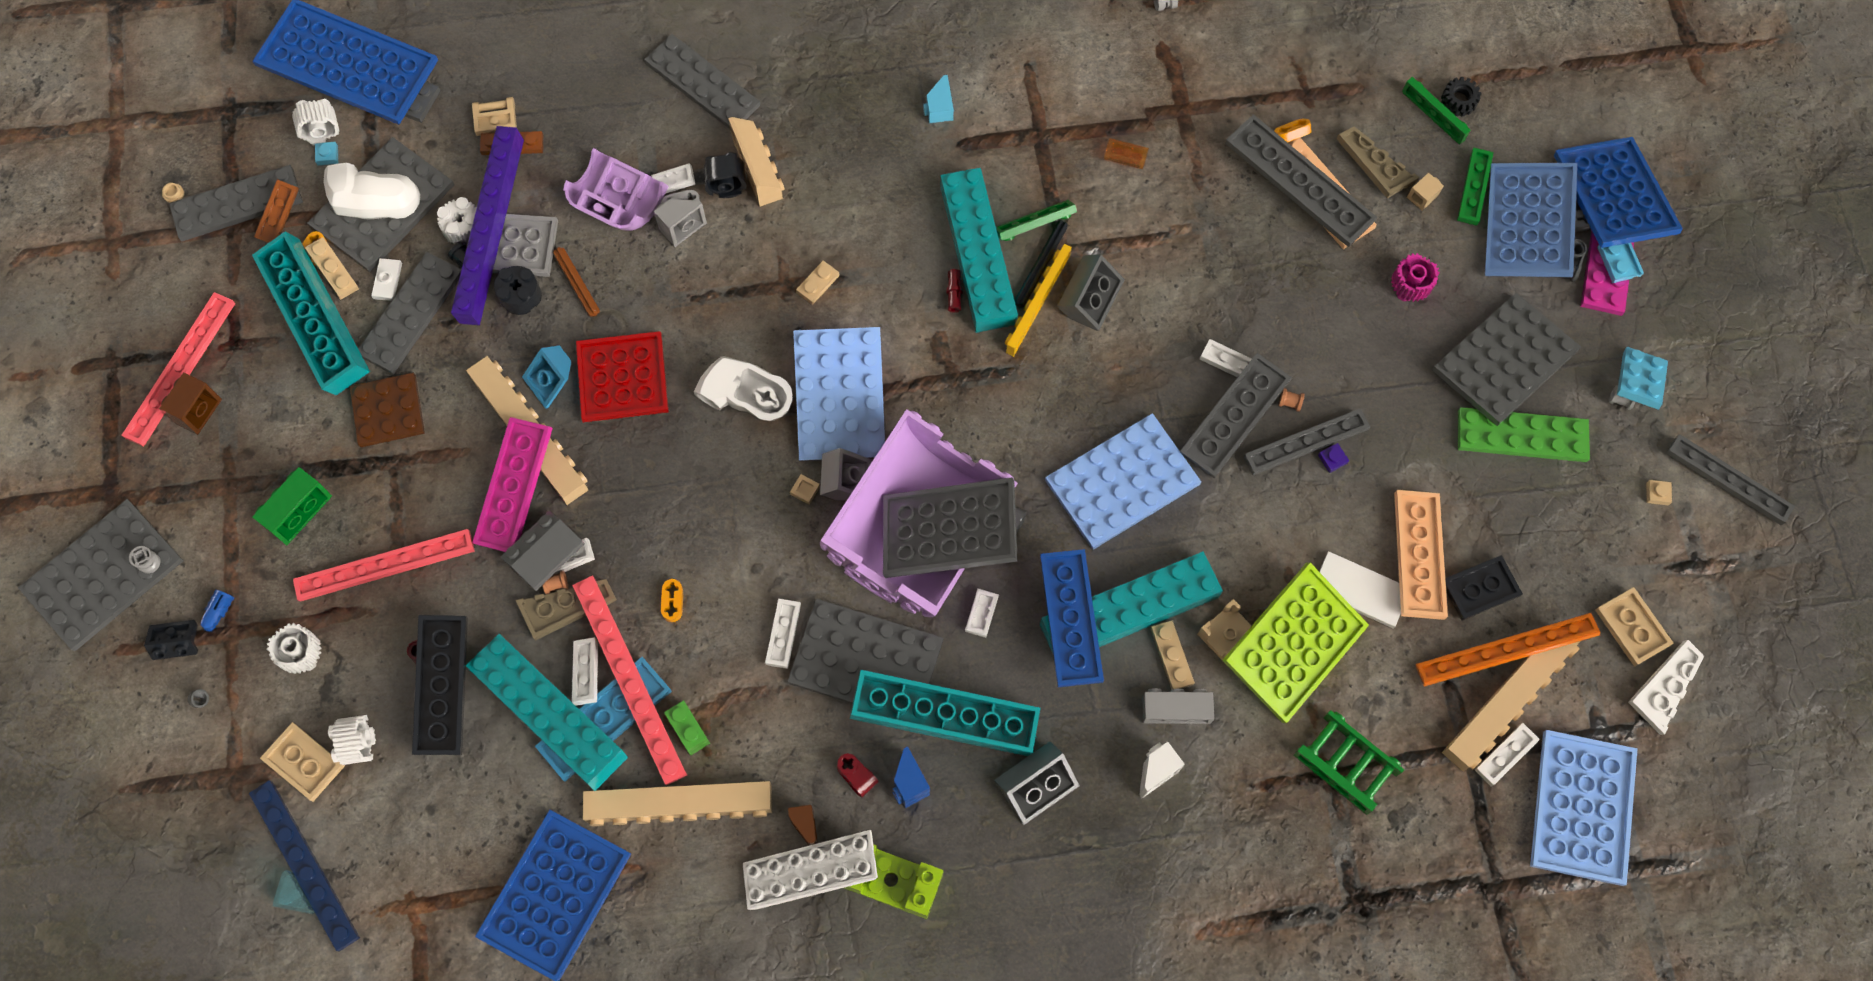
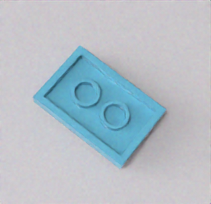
M1626 347L1622 357L1617 395L1659 410L1663 404L1668 361L1640 350Z

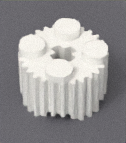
M321 99L317 102L315 100L312 102L301 100L296 103L292 118L298 138L304 141L307 140V142L314 146L317 143H325L327 138L330 139V137L339 135L335 111L328 100Z
M460 197L456 201H448V204H444L445 207L443 206L438 209L437 216L439 218H437V223L448 242H453V244L463 242L465 245H468L477 207L471 201L468 202L466 198Z
M287 624V626H284V629L280 628V632L276 631V635L268 639L270 643H267L269 646L267 650L270 652L271 660L289 673L296 674L297 672L301 674V671H311L316 667L317 659H320L318 656L321 654L319 651L321 649L319 646L321 644L320 640L300 624Z
M367 715L337 719L334 722L335 725L329 726L328 735L333 741L334 749L331 751L333 762H340V764L346 765L373 760V754L370 751L371 746L375 744L376 735L374 734L375 730L373 727L367 725Z

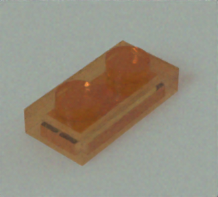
M1109 138L1104 159L1143 169L1149 148Z

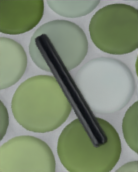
M1059 220L1014 300L1016 306L1023 308L1067 230L1068 224Z

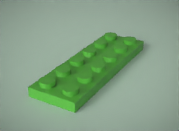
M1460 407L1458 410V450L1588 462L1590 460L1589 419L1512 412L1501 424L1496 426L1478 409Z

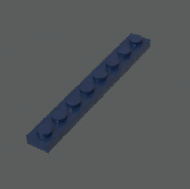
M269 780L249 793L335 950L340 952L360 939V936L274 783Z

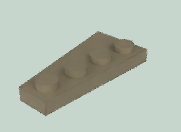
M607 579L596 581L607 605L617 601ZM565 588L546 595L539 594L533 598L516 600L535 641L586 616L574 588L567 590Z

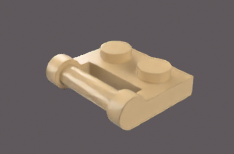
M513 97L506 98L503 101L479 104V102L472 103L476 136H480L481 133H495L497 126L517 127ZM507 108L506 110H499V111H492V112L481 113V112H483V111H490V110H497V109Z

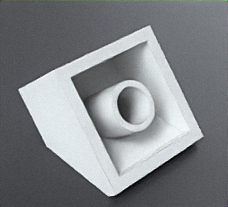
M1169 742L1164 745L1161 743L1156 744L1146 754L1148 758L1143 764L1139 793L1141 798H1144L1172 778L1185 765Z

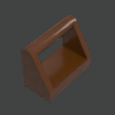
M812 805L788 808L792 825L808 846L817 844V831Z

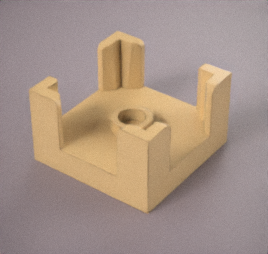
M1234 599L1212 621H1208L1201 627L1197 634L1222 661L1251 627L1248 621L1238 612L1241 606Z

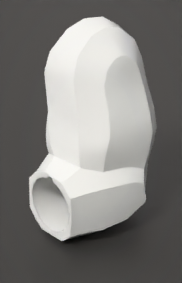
M350 163L333 164L325 168L324 186L326 196L337 215L361 219L406 218L414 213L420 203L419 189L407 176L400 174H378L370 171L358 172V169Z
M726 356L720 357L709 366L700 377L694 390V395L714 409L721 410L730 405L734 409L749 412L757 418L767 421H774L783 417L789 411L792 402V389L785 379L772 375L754 364Z

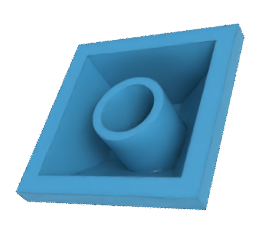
M560 345L541 348L523 374L522 378L545 408H549L568 380L571 360Z

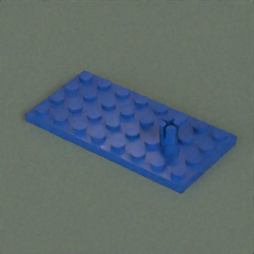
M292 0L253 60L254 65L398 125H400L438 62L436 55L300 0Z

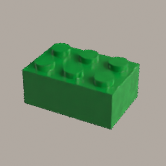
M298 467L287 476L286 481L279 488L272 492L271 497L266 503L257 508L252 518L287 546L329 501L332 495L316 479Z

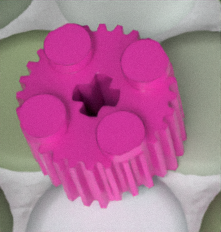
M1412 253L1411 256L1407 255L1406 259L1400 261L1391 278L1392 287H1394V291H1397L1398 298L1402 301L1412 300L1414 302L1416 300L1418 302L1428 297L1435 287L1440 273L1438 272L1439 268L1436 267L1437 264L1430 263V259L1426 260V257L1422 258L1418 253L1416 255Z

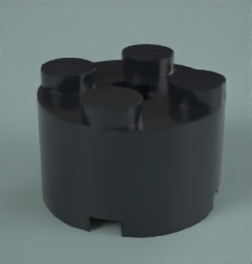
M729 152L725 155L708 156L705 158L704 180L706 192L713 196V193L719 194V198H733L742 194L741 190H746L745 164L743 160L737 157L736 153Z
M512 266L502 268L499 271V275L494 283V290L501 305L508 312L515 315H524L539 305L542 297L541 288L529 268Z

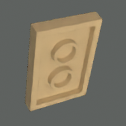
M1634 587L1595 609L1634 667L1674 644Z
M293 722L260 758L312 802L315 801L345 766L340 764V762H333L331 753Z

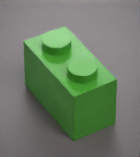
M684 700L664 712L690 756L710 744Z

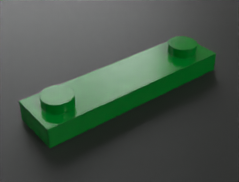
M1411 77L1406 82L1402 93L1459 145L1464 142L1471 131L1467 124L1458 119L1424 88L1421 82Z
M1478 148L1472 149L1457 221L1475 226L1478 225L1494 152Z
M1066 200L996 227L998 238L1001 241H1009L1014 239L1016 235L1058 219H1067L1071 217V214L1077 212L1076 205Z

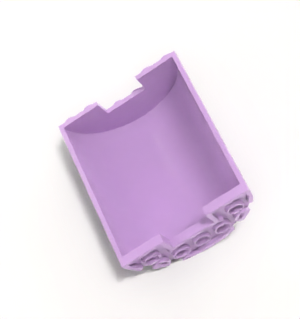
M906 409L821 539L820 546L822 550H828L827 557L835 565L845 567L844 573L875 595L889 603H901L900 607L908 612L915 614L921 611L924 617H934L965 568L885 578L883 575V495L1011 478L1012 476L1006 472H1000L988 460L980 459L977 463H974L969 455L963 452L959 453L953 449L954 446L951 443L940 440L943 433L940 432L938 426L933 423L928 424L921 419L922 417L917 412Z

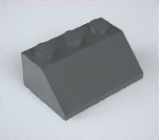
M1101 254L1083 255L1057 307L1069 319L1099 331L1125 279Z
M548 511L515 544L509 547L501 558L520 578L537 591L585 543L557 516Z
M1051 741L995 779L1003 797L1023 825L1080 786L1064 754Z

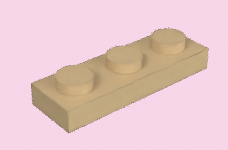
M324 237L305 247V250L340 300L359 290Z
M1173 621L1152 626L1150 629L1171 689H1183L1193 686L1195 682Z

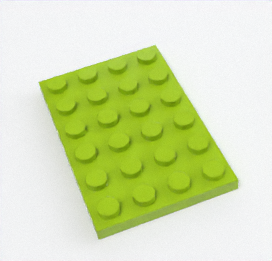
M1311 562L1306 563L1224 657L1223 661L1282 723H1287L1366 630L1369 624Z

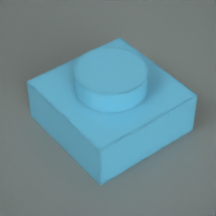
M336 142L315 144V162L318 166L338 164V145Z

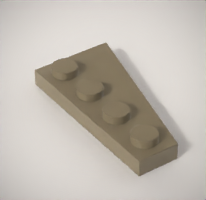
M1353 126L1338 135V142L1386 198L1416 183L1420 178L1415 173L1411 175L1406 171V166L1401 162L1396 163L1388 157L1389 153L1384 149L1381 150L1375 147L1374 141Z

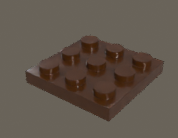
M414 372L350 386L357 442L360 448L425 434L417 380Z

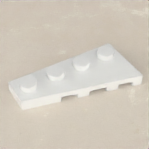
M1689 640L1683 641L1628 701L1660 735H1665L1668 729L1667 725L1670 719L1674 717L1680 699H1683L1687 692L1685 689L1689 681L1693 680L1704 658V655Z

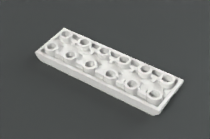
M871 830L743 863L748 910L760 909L878 878Z

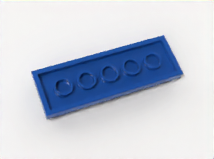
M1085 549L1040 554L1057 687L1103 683L1104 678Z

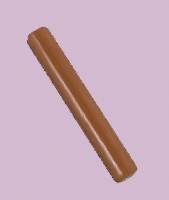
M556 248L553 251V255L590 317L597 316L600 313V309L564 248Z

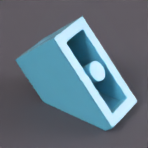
M943 75L927 94V103L923 104L924 115L928 116L929 123L953 120L954 109L948 75Z

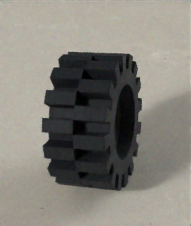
M1457 77L1453 81L1450 80L1441 95V103L1445 104V107L1449 108L1451 112H1455V116H1459L1460 113L1461 117L1465 116L1466 113L1468 115L1471 114L1481 99L1480 87H1475V81L1470 83V78H1467L1466 81L1464 77H1460L1459 80ZM1454 93H1463L1467 96L1468 101L1458 100Z

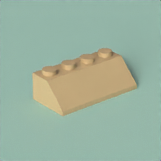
M735 117L728 118L733 142L740 159L745 164V172L759 206L783 199L782 191L785 190L781 178L777 179L775 175L778 173L774 161L770 162L768 158L771 155L767 144L763 145L761 141L764 140L761 129L756 128L754 121Z

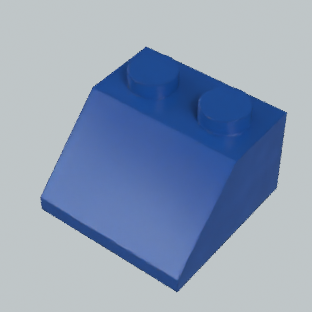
M908 747L903 749L894 778V788H892V793L897 803H903L905 808L930 795V787Z

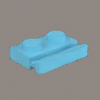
M1631 243L1601 248L1598 245L1597 248L1612 283L1643 275V269Z

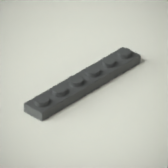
M1360 408L1248 452L1244 455V459L1252 475H1256L1367 431L1370 425Z
M1680 434L1676 436L1666 452L1669 456L1780 525L1787 521L1795 507Z

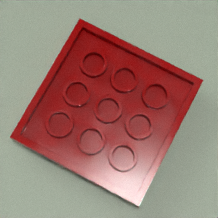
M661 331L576 341L581 418L583 423L669 412Z

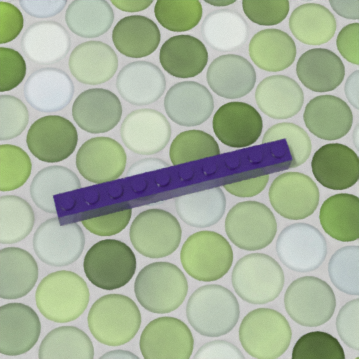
M496 127L451 314L459 324L480 326L524 142L517 127Z

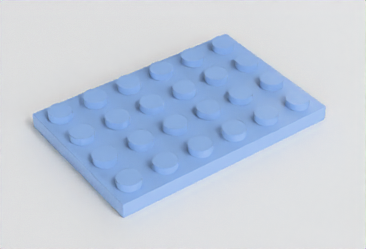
M880 327L794 330L799 460H821L823 453L838 448L866 458L876 457L885 443Z
M1153 413L1045 477L1046 483L1092 550L1201 484V480Z
M1550 730L1543 731L1530 867L1620 886L1627 885L1637 748Z

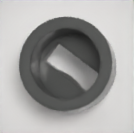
M194 690L188 695L187 701L194 708H202L207 705L209 695L205 690ZM193 697L200 698L202 700L201 702H198L193 700Z

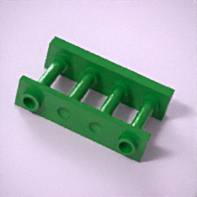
M1330 710L1323 717L1328 724L1311 746L1306 747L1302 745L1293 756L1367 815L1378 805L1373 801V796L1392 773L1397 777L1405 769L1400 766L1401 763L1396 758L1387 756L1347 724L1341 714ZM1337 729L1347 738L1330 760L1324 762L1318 757V751L1334 730ZM1353 744H1356L1365 753L1347 776H1342L1336 771V766ZM1374 759L1384 768L1366 791H1360L1355 787V780L1369 762Z

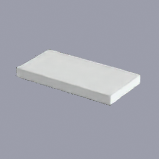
M1328 551L1319 572L1357 613L1394 629L1401 614L1399 583Z

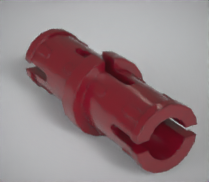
M950 269L948 271L946 294L948 295V311L952 313L961 311L963 288L961 287V271L958 269Z

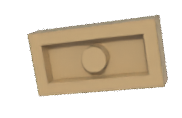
M822 261L796 289V293L813 305L839 277V272L825 261Z

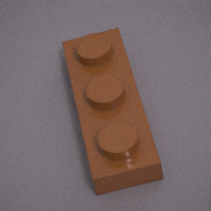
M542 131L519 132L524 139L521 154L543 153ZM481 133V155H490L495 133Z
M277 179L255 233V238L269 243L281 235L299 191L298 187Z

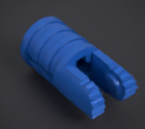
M215 589L207 607L204 609L206 612L200 622L206 632L214 630L221 618L225 617L231 602L234 600L233 596Z

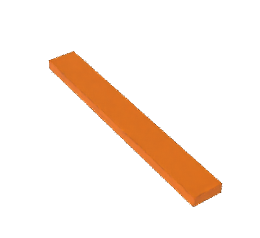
M1588 613L1416 664V669L1425 687L1600 635V630L1592 614Z

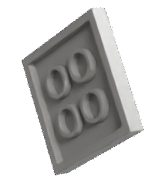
M506 214L492 273L499 274L502 268L522 266L529 268L534 276L550 277L558 227L557 217Z

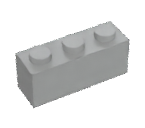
M1153 688L1148 689V692H1145L1142 696L1143 723L1211 724L1214 721L1213 692H1207L1206 689H1195L1193 692H1184V689H1171V692H1162L1161 689Z

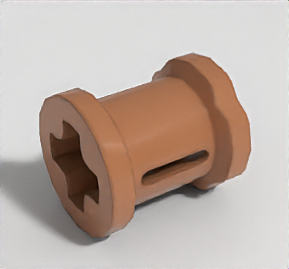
M1284 388L1278 406L1282 407L1284 405L1295 408L1297 412H1300L1305 394L1301 393L1299 395L1289 392Z
M564 570L560 571L559 574L552 575L543 584L545 594H550L551 591L559 589H569Z

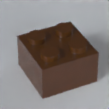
M183 372L181 377L175 381L174 387L168 396L162 400L159 409L176 425L198 435L222 399L205 382Z

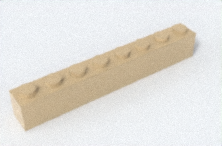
M486 356L466 370L472 381L506 426L510 417L539 424L536 420L539 418L532 407L528 409L525 406L526 399L520 391L515 393L512 389L515 387L514 383L508 376L503 377L500 373L503 369L496 360L492 362ZM550 438L540 471L565 504L568 505L588 491L585 485L588 481L581 471L577 473L573 469L575 463L570 456L564 457L560 452L563 450L560 443L556 439L552 441Z
M1580 641L1526 657L1442 753L1460 770L1465 771L1468 768L1473 770L1482 761L1479 758L1483 752L1488 753L1496 745L1494 739L1498 735L1502 737L1510 729L1508 726L1509 722L1512 719L1516 721L1524 713L1522 710L1523 706L1526 703L1530 705L1538 697L1536 694L1539 688L1544 689L1552 681L1550 678L1553 672L1557 674L1566 665L1563 662L1566 657L1571 658L1580 649L1577 646Z
M770 781L583 791V820L590 823V826H603L604 822H613V825H626L627 821L636 820L638 824L650 823V819H660V822L664 823L673 822L674 818H683V821H696L697 817L706 816L707 820H718L722 815H730L731 819H739L744 817L743 814H753V817H766L767 813H772V785Z

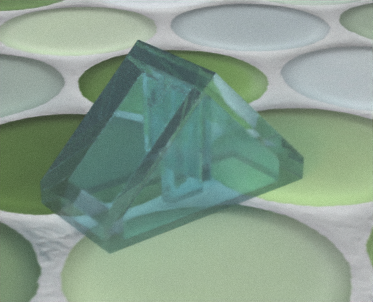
M289 870L282 872L272 906L313 915L315 912L293 872Z

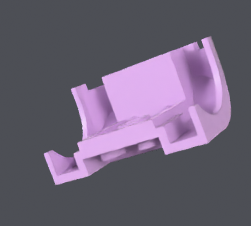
M593 148L589 165L583 176L574 183L566 180L563 191H565L569 204L576 209L614 228L632 231L641 228L654 216V210L661 203L669 186Z

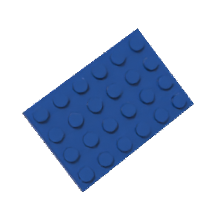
M1633 137L1555 151L1554 157L1557 163H1577L1576 200L1601 248L1681 233L1683 228Z
M549 810L475 937L553 981H560L630 858L631 853Z

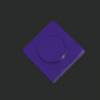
M1338 443L1318 454L1329 473L1349 462V459Z

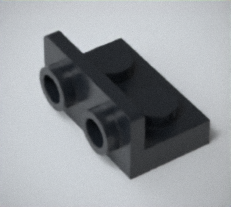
M195 620L149 625L144 647L152 660L196 655L198 649L194 640L198 625Z

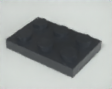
M1502 555L1445 578L1446 592L1461 621L1523 595Z

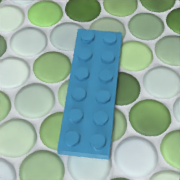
M643 657L635 662L654 705H657L672 690ZM616 679L597 694V702L585 704L580 708L612 741L636 722ZM540 741L535 746L564 782L575 774L543 741Z

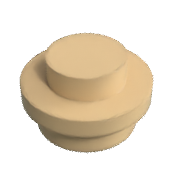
M168 183L162 189V196L167 202L171 203L181 200L184 196V190L179 184Z

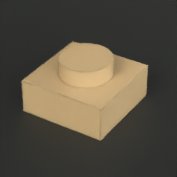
M801 474L791 489L790 495L810 504L819 490L820 484Z
M1649 480L1646 483L1647 503L1670 505L1672 503V482Z

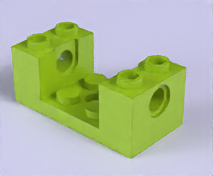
M873 844L878 878L844 887V889L927 919L943 876V870L923 862L919 865L878 850L877 845ZM888 874H895L898 877V882L893 887L887 886L884 882Z

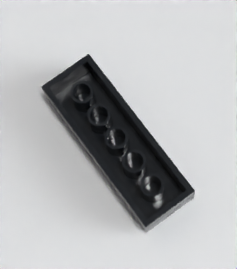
M418 615L412 755H462L467 616Z

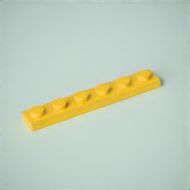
M1064 244L1061 250L1057 249L1055 252L1053 265L1046 268L1043 275L1044 281L1037 284L1033 300H1028L1024 311H1026L1024 316H1019L1014 326L1016 328L1013 334L1010 333L1005 341L1007 354L1014 357L1069 260L1072 247Z

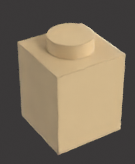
M1428 173L1412 187L1407 198L1419 209L1423 210L1438 197L1444 186L1439 179Z

